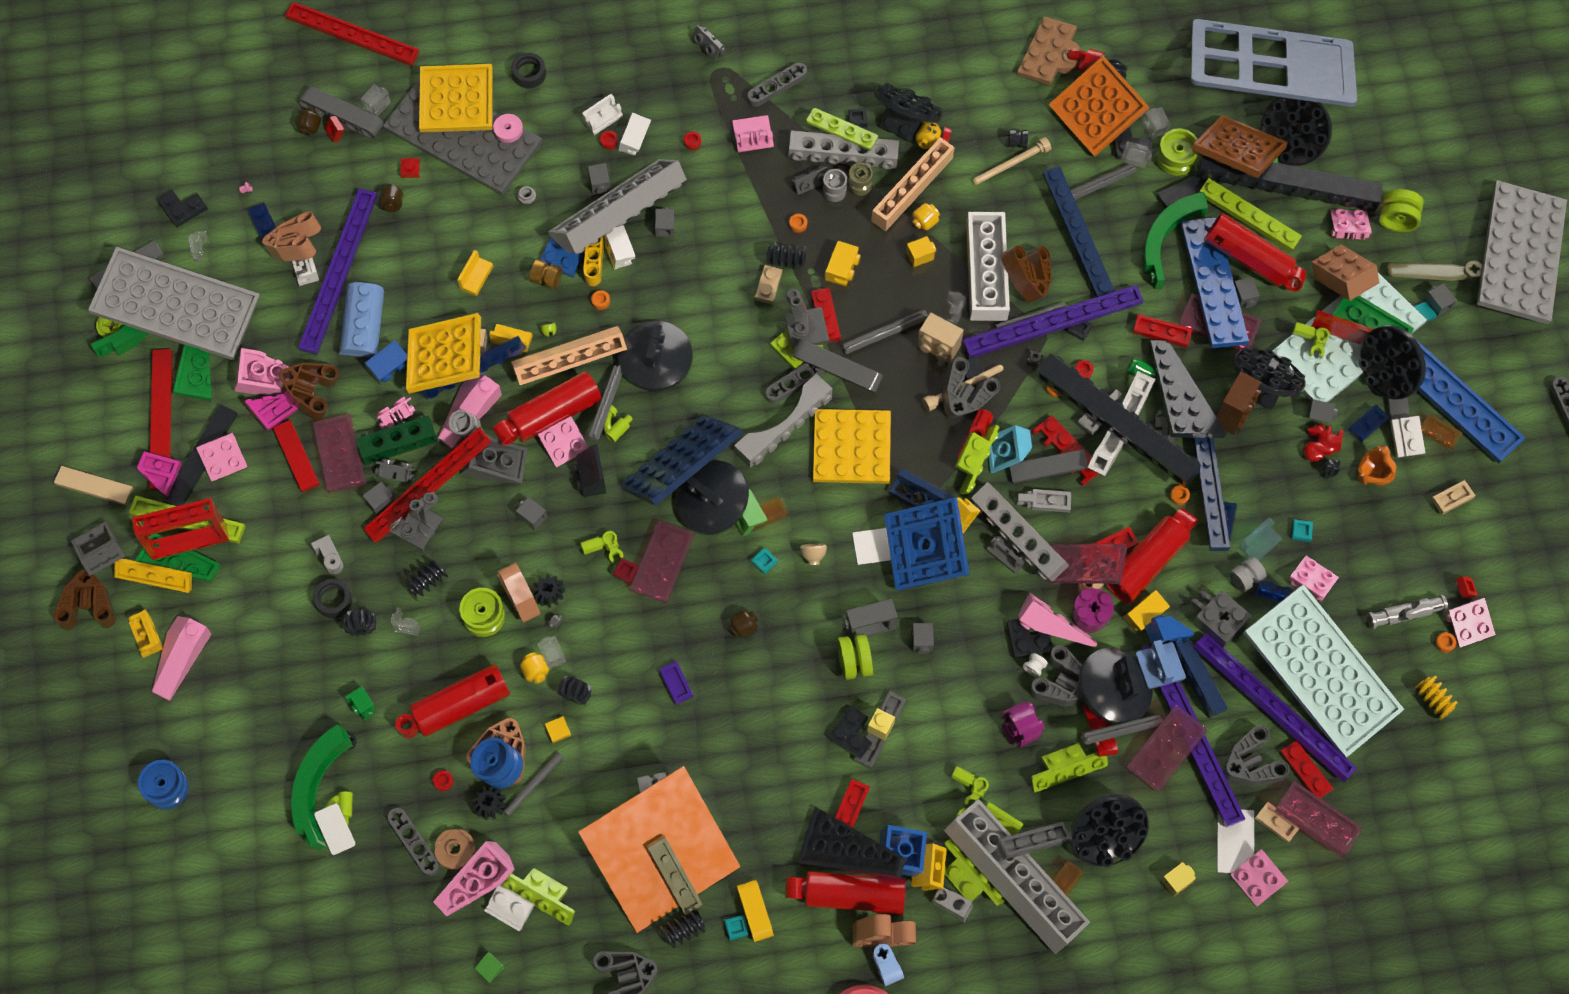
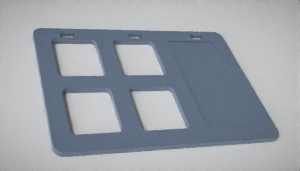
M1202 19L1193 20L1191 82L1194 85L1349 107L1356 106L1357 87L1352 41ZM1205 31L1237 35L1238 52L1205 47ZM1252 38L1285 42L1286 58L1253 54ZM1205 58L1237 62L1238 80L1205 75ZM1253 65L1285 69L1287 86L1254 82Z

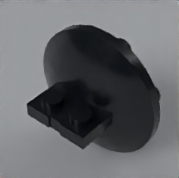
M885 83L884 86H878L874 95L887 108L880 124L881 128L892 133L894 132L912 142L920 123H938L941 121L943 109L932 104L930 98L926 96L919 97L915 95L916 92L912 89L906 88V90L895 88V86L889 83Z
M1279 97L1264 112L1260 131L1288 142L1286 149L1278 156L1280 158L1278 159L1279 162L1290 166H1301L1315 161L1326 151L1332 137V121L1327 109L1321 102Z
M649 321L635 326L623 337L627 350L618 352V362L625 378L636 387L649 391L666 390L679 384L689 373L693 361L692 345L686 334L675 325L663 321Z
M1394 325L1377 327L1365 336L1360 347L1359 366L1363 371L1368 386L1372 387L1380 395L1393 400L1404 399L1416 393L1423 384L1426 373L1424 354L1416 339L1406 330Z
M1243 348L1234 356L1232 364L1238 375L1240 372H1243L1261 382L1258 388L1261 392L1256 402L1271 410L1279 396L1295 397L1300 395L1305 388V375L1292 364L1291 359L1287 357L1279 359L1270 349Z
M720 460L709 461L679 486L676 495V509L679 518L689 529L703 535H714L728 530L737 523L746 510L749 499V488L746 478L739 469L728 462Z
M1103 648L1091 654L1084 661L1079 674L1080 691L1083 701L1095 715L1106 722L1121 724L1140 719L1148 711L1152 702L1153 690L1147 688L1136 657L1122 649Z
M1111 794L1097 798L1083 807L1073 820L1070 828L1071 846L1082 861L1093 866L1110 867L1111 865L1127 861L1140 849L1148 835L1149 819L1147 813L1137 800L1126 795ZM1120 856L1122 858L1117 862H1114L1113 857Z

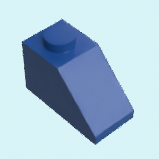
M1155 616L1145 626L1151 644L1158 640H1161L1162 644L1170 642L1175 644L1180 640L1184 643L1194 636L1192 630L1171 616Z

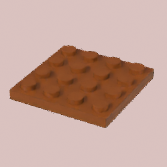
M1222 115L1193 143L1192 150L1200 155L1208 156L1216 162L1224 163L1233 169L1241 170L1249 176L1258 178L1286 149L1288 142Z

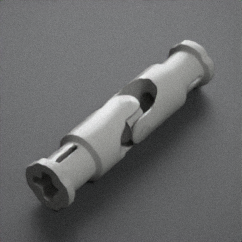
M1441 594L1433 599L1425 598L1411 603L1384 608L1383 611L1376 613L1368 612L1367 620L1370 628L1373 630L1377 626L1385 624L1389 626L1412 620L1413 618L1429 616L1433 612L1441 610L1445 612L1448 610V603L1445 596Z

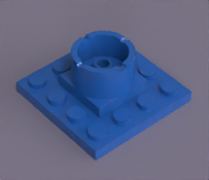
M957 498L884 514L897 591L969 575Z

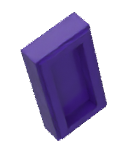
M677 661L659 669L675 705L694 697Z

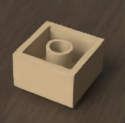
M930 313L919 331L918 347L925 353L935 355L940 361L950 363L961 347L964 330Z

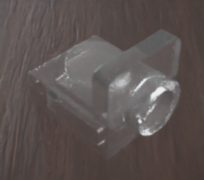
M197 231L188 235L190 251L194 262L202 261L201 254L204 253L202 244L210 243L206 231Z
M949 291L947 302L952 304L949 310L951 322L958 324L966 305V297L959 292Z
M397 608L396 613H393L391 616V625H393L395 632L418 635L420 630L418 622L412 618L402 619V609Z

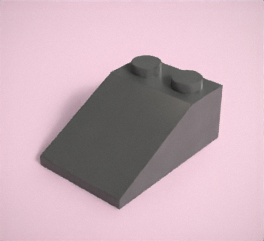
M489 437L492 442L461 469L462 475L476 479L521 484L528 448L512 443L502 446L499 439Z

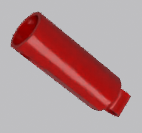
M1221 213L1206 233L1204 241L1276 287H1280L1284 283L1289 291L1297 292L1302 289L1306 279V272L1303 268L1295 266L1296 260L1224 213Z
M584 371L509 411L506 415L507 420L499 422L492 430L502 446L509 445L516 439L520 442H526L562 420L601 401L599 389L589 373Z
M1183 507L1173 517L1165 516L1105 580V584L1110 592L1122 602L1131 604L1188 543L1190 539L1189 532L1196 525L1198 519Z
M493 664L411 704L409 708L412 714L399 716L395 724L396 729L406 739L416 736L419 730L424 737H427L511 694L497 665ZM406 723L412 724L409 729L403 730V726Z
M807 872V879L786 877L785 898L805 899V906L862 910L872 911V913H896L903 915L906 878L901 877L897 879L882 876Z

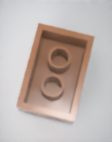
M1342 244L1312 261L1315 280L1349 301L1380 283L1377 265Z

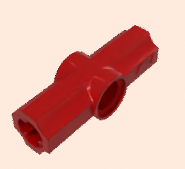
M985 409L978 410L956 457L957 460L970 433L974 432L985 438V434L994 417L991 412Z

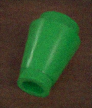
M1133 358L1127 369V372H1130V375L1136 376L1138 371L1152 378L1155 376V370L1139 358Z

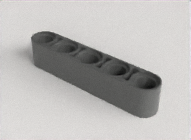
M312 86L306 89L299 100V103L304 108H312L317 111L318 115L327 119L336 116L344 127L371 139L376 137L384 125V122L379 117Z
M800 338L791 355L876 393L883 377L882 374Z

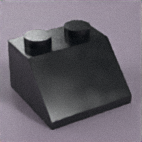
M593 444L576 455L577 462L574 463L575 473L580 474V480H577L578 490L583 491L584 497L606 493L598 445Z

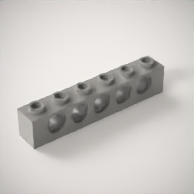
M791 131L789 159L829 162L831 164L841 163L850 166L857 163H865L870 167L896 169L899 141L877 139L872 150H868L833 134Z
M987 482L972 497L975 502L974 506L980 510V513L984 511L988 515L986 519L993 526L997 524L1000 527L999 533L1006 540L1010 538L1014 542L1012 546L1019 553L1023 551L1026 554L1024 559L1031 566L1036 565L1039 568L1037 572L1045 580L1049 578L1051 581H1054L1069 566L990 483ZM996 502V508L994 510H990V505ZM1005 516H1009V521L1002 524V519ZM1018 529H1022L1021 536L1015 537V532ZM1031 542H1035V548L1028 550V545ZM1048 555V561L1045 564H1041V558Z

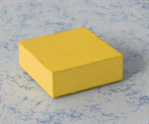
M564 716L545 724L552 743L571 736Z

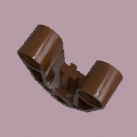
M1016 245L1001 254L1003 265L1014 287L1024 299L1031 303L1046 296L1051 283V259L1048 249L1041 246L1026 254L1023 247Z
M301 363L281 370L277 383L289 403L310 418L319 420L325 415L327 402L320 397L312 395L316 383L326 387L335 385L339 376V370L331 364ZM326 373H330V374H332L334 377H333V378H328V377H326L325 374H326ZM319 406L322 411H316L313 407Z
M86 569L79 571L64 587L54 612L55 621L64 630L72 629L76 625L77 612L79 610V594L80 609L89 610L92 609L93 593V616L101 627L109 628L115 624L116 616L109 592L94 574L89 576ZM104 614H108L106 619L101 620ZM69 616L66 621H62L63 617Z

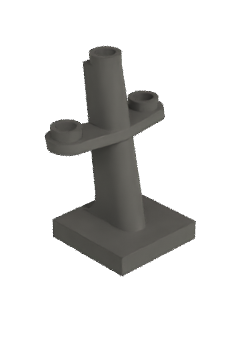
M790 289L787 291L785 297L791 305L793 313L785 314L792 349L794 350L799 338L817 346L828 344L829 336L822 307L807 310L798 290Z
M427 492L420 500H412L407 517L394 527L390 533L424 552L425 545L434 537L440 523L444 522L441 516L430 511L437 504V495L433 492Z

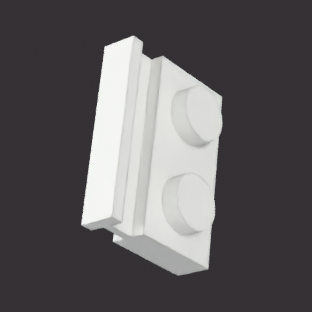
M1419 416L1390 420L1396 458L1425 453Z
M501 884L495 889L484 911L512 928L521 931L535 904Z

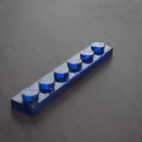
M517 336L480 355V373L486 372L496 364L503 363L511 356L521 354L523 350L527 349L523 340ZM460 382L423 390L420 393L426 399L435 398L439 393L454 388Z

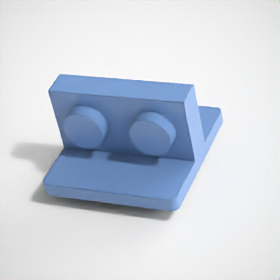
M1158 640L1153 642L1151 648L1136 652V657L1148 689L1186 678L1173 642L1162 644V641Z

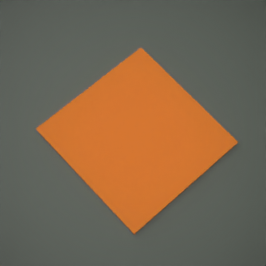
M684 766L578 831L637 933L679 907L646 847L651 842L663 835L666 837L697 894L740 868L737 859Z

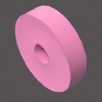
M513 114L501 115L494 122L495 136L502 142H514L523 133L521 120Z

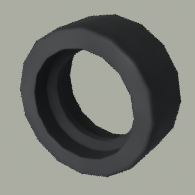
M523 53L514 59L511 67L516 84L529 89L543 83L546 77V68L540 56L534 53ZM526 64H534L539 67V72L533 77H523L519 75L518 70Z
M328 579L321 582L315 588L313 602L319 613L323 616L338 618L346 614L350 609L352 595L347 585L341 580ZM334 588L341 590L344 594V601L340 606L332 609L323 606L321 597L326 591Z

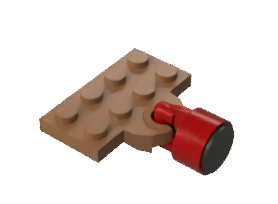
M1043 17L1017 71V75L1051 86L1057 72L1068 74L1076 69L1083 74L1102 56L1106 58L1104 52L1091 48L1087 52L1081 51L1079 45L1072 41L1077 31V26Z

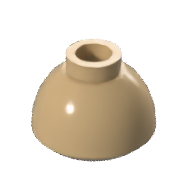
M805 544L800 547L802 556L808 561V565H819L820 560L826 554L827 546L825 544Z

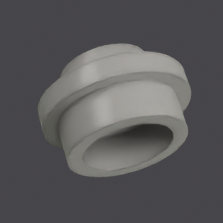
M529 186L522 187L518 192V199L523 204H531L536 199V192Z

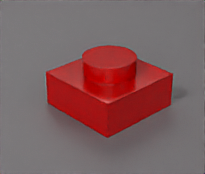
M333 116L329 118L325 130L332 142H339L344 128L338 118Z
M419 158L401 159V178H420Z
M1461 576L1456 579L1458 584L1457 590L1462 597L1472 599L1478 596L1472 578Z

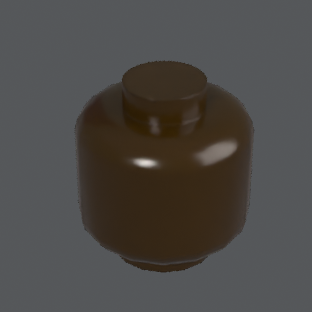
M312 108L301 110L296 118L295 127L299 133L311 136V134L317 133L321 117Z
M392 184L383 187L380 190L379 206L387 212L400 210L404 195L402 190Z
M742 609L730 618L729 627L737 638L739 636L746 638L758 629L756 623L758 618L753 611L748 612Z

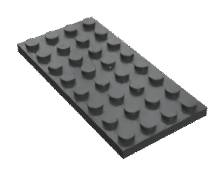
M420 79L383 125L385 131L502 196L543 143L542 138L524 128L521 137L511 143L498 140L495 136L494 128L493 130L420 132ZM493 112V126L495 120L501 116Z

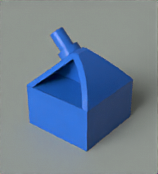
M891 825L881 829L879 844L906 859L902 875L916 877L923 873L927 832Z

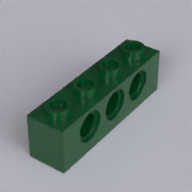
M429 415L419 416L409 422L403 421L396 426L384 427L377 432L365 433L356 438L365 465L381 461L382 458L387 459L438 442ZM413 431H419L418 434L411 435ZM395 437H401L399 440L393 441ZM382 442V445H381V446H379V447H375V446H374L376 443Z

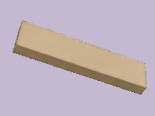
M61 466L54 481L56 486L127 506L134 490L132 486Z

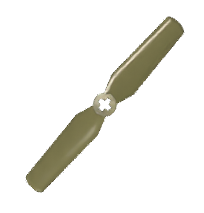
M1470 261L1466 266L1435 263H1389L1387 271L1391 277L1442 281L1467 279L1480 282L1482 265L1477 261Z

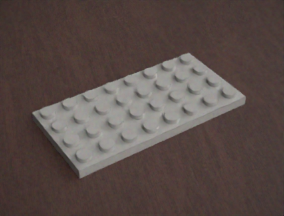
M1498 180L1495 182L1477 305L1544 324H1550L1552 321L1566 213V199Z
M116 247L88 312L92 315L234 360L260 294Z

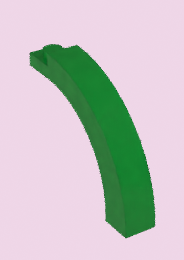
M1204 192L1186 196L1174 202L1153 223L1144 247L1143 270L1144 274L1150 273V282L1154 283L1155 289H1162L1165 281L1160 258L1161 245L1164 239L1174 228L1180 225L1181 220L1205 217L1208 206Z
M125 325L115 333L91 343L98 358L107 356L115 350L120 356L139 344L149 333Z
M339 725L334 726L323 734L307 752L297 771L292 790L291 810L296 833L305 837L309 847L319 851L325 848L326 844L315 818L318 787L332 762L353 746L346 729Z

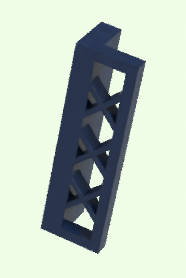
M902 468L889 491V494L913 507L956 498ZM899 483L907 487V493L901 494L895 491ZM913 495H923L925 502H915Z
M1180 640L1176 642L1174 646L1183 671L1208 718L1227 711L1228 708L1197 650L1194 648L1192 641L1189 640L1183 643Z

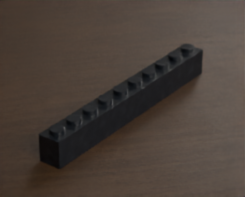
M1200 155L1197 176L1206 180L1210 178L1222 183H1233L1242 187L1249 186L1258 190H1269L1278 194L1285 193L1294 197L1326 201L1330 204H1341L1350 208H1361L1366 211H1376L1381 203L1382 183L1272 162L1257 178L1249 176L1241 170L1233 169L1224 163L1216 162L1208 156Z
M1050 353L1036 369V377L1184 488L1200 472L1201 464L1197 458L1187 455L1179 445L1172 444L1166 435L1159 434L1151 424L1141 421L1135 412H1129L1120 401H1114L1105 390L1098 389L1089 378L1079 375L1077 369L1067 366L1059 356L1055 357Z

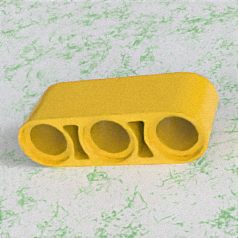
M603 236L598 238L599 242L585 247L584 277L585 282L589 286H596L601 282L604 252ZM591 273L596 274L595 276H589Z
M757 880L738 885V894L753 941L757 942L773 937V930Z

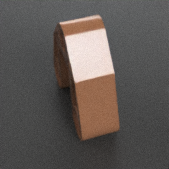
M307 211L280 224L263 238L262 243L273 258L281 261L307 260L316 253V249L308 237L317 234L321 230V226L313 213Z
M515 562L499 570L497 577L522 623L541 615L517 563Z
M507 718L488 728L467 752L466 757L470 765L471 756L476 746L488 738H500L509 745L513 743L512 747L519 751L523 759L522 772L513 783L516 784L523 779L526 746L518 722L513 718ZM511 726L514 727V731H507V728L511 729Z
M885 914L873 915L857 920L852 924V946L876 947L879 944H886L889 947L915 945L916 922L901 921L891 923V916Z

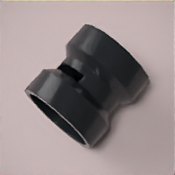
M1010 129L1009 147H1015L1018 144L1021 148H1027L1028 130H1022L1017 133L1015 129Z

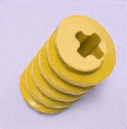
M1437 676L1428 677L1414 689L1421 688L1418 694L1420 696L1426 694L1423 700L1425 702L1431 701L1429 704L1430 708L1436 707L1435 715L1442 713L1439 717V720H1441L1455 709L1458 702H1450L1452 695H1444L1447 689H1439L1442 685L1441 682L1434 683Z

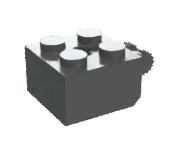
M1201 590L1198 595L1208 605L1205 607L1199 600L1194 598L1190 601L1191 605L1200 612L1193 623L1202 633L1208 634L1224 648L1248 623L1252 615L1223 590L1214 598Z

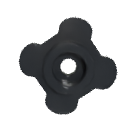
M1331 459L1322 466L1325 479H1328L1330 476L1334 477L1339 473V465L1341 464L1339 460L1334 461Z

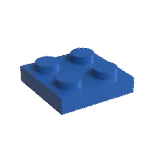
M551 237L541 260L548 262V266L554 264L562 267V274L574 278L585 250L579 254L566 252Z

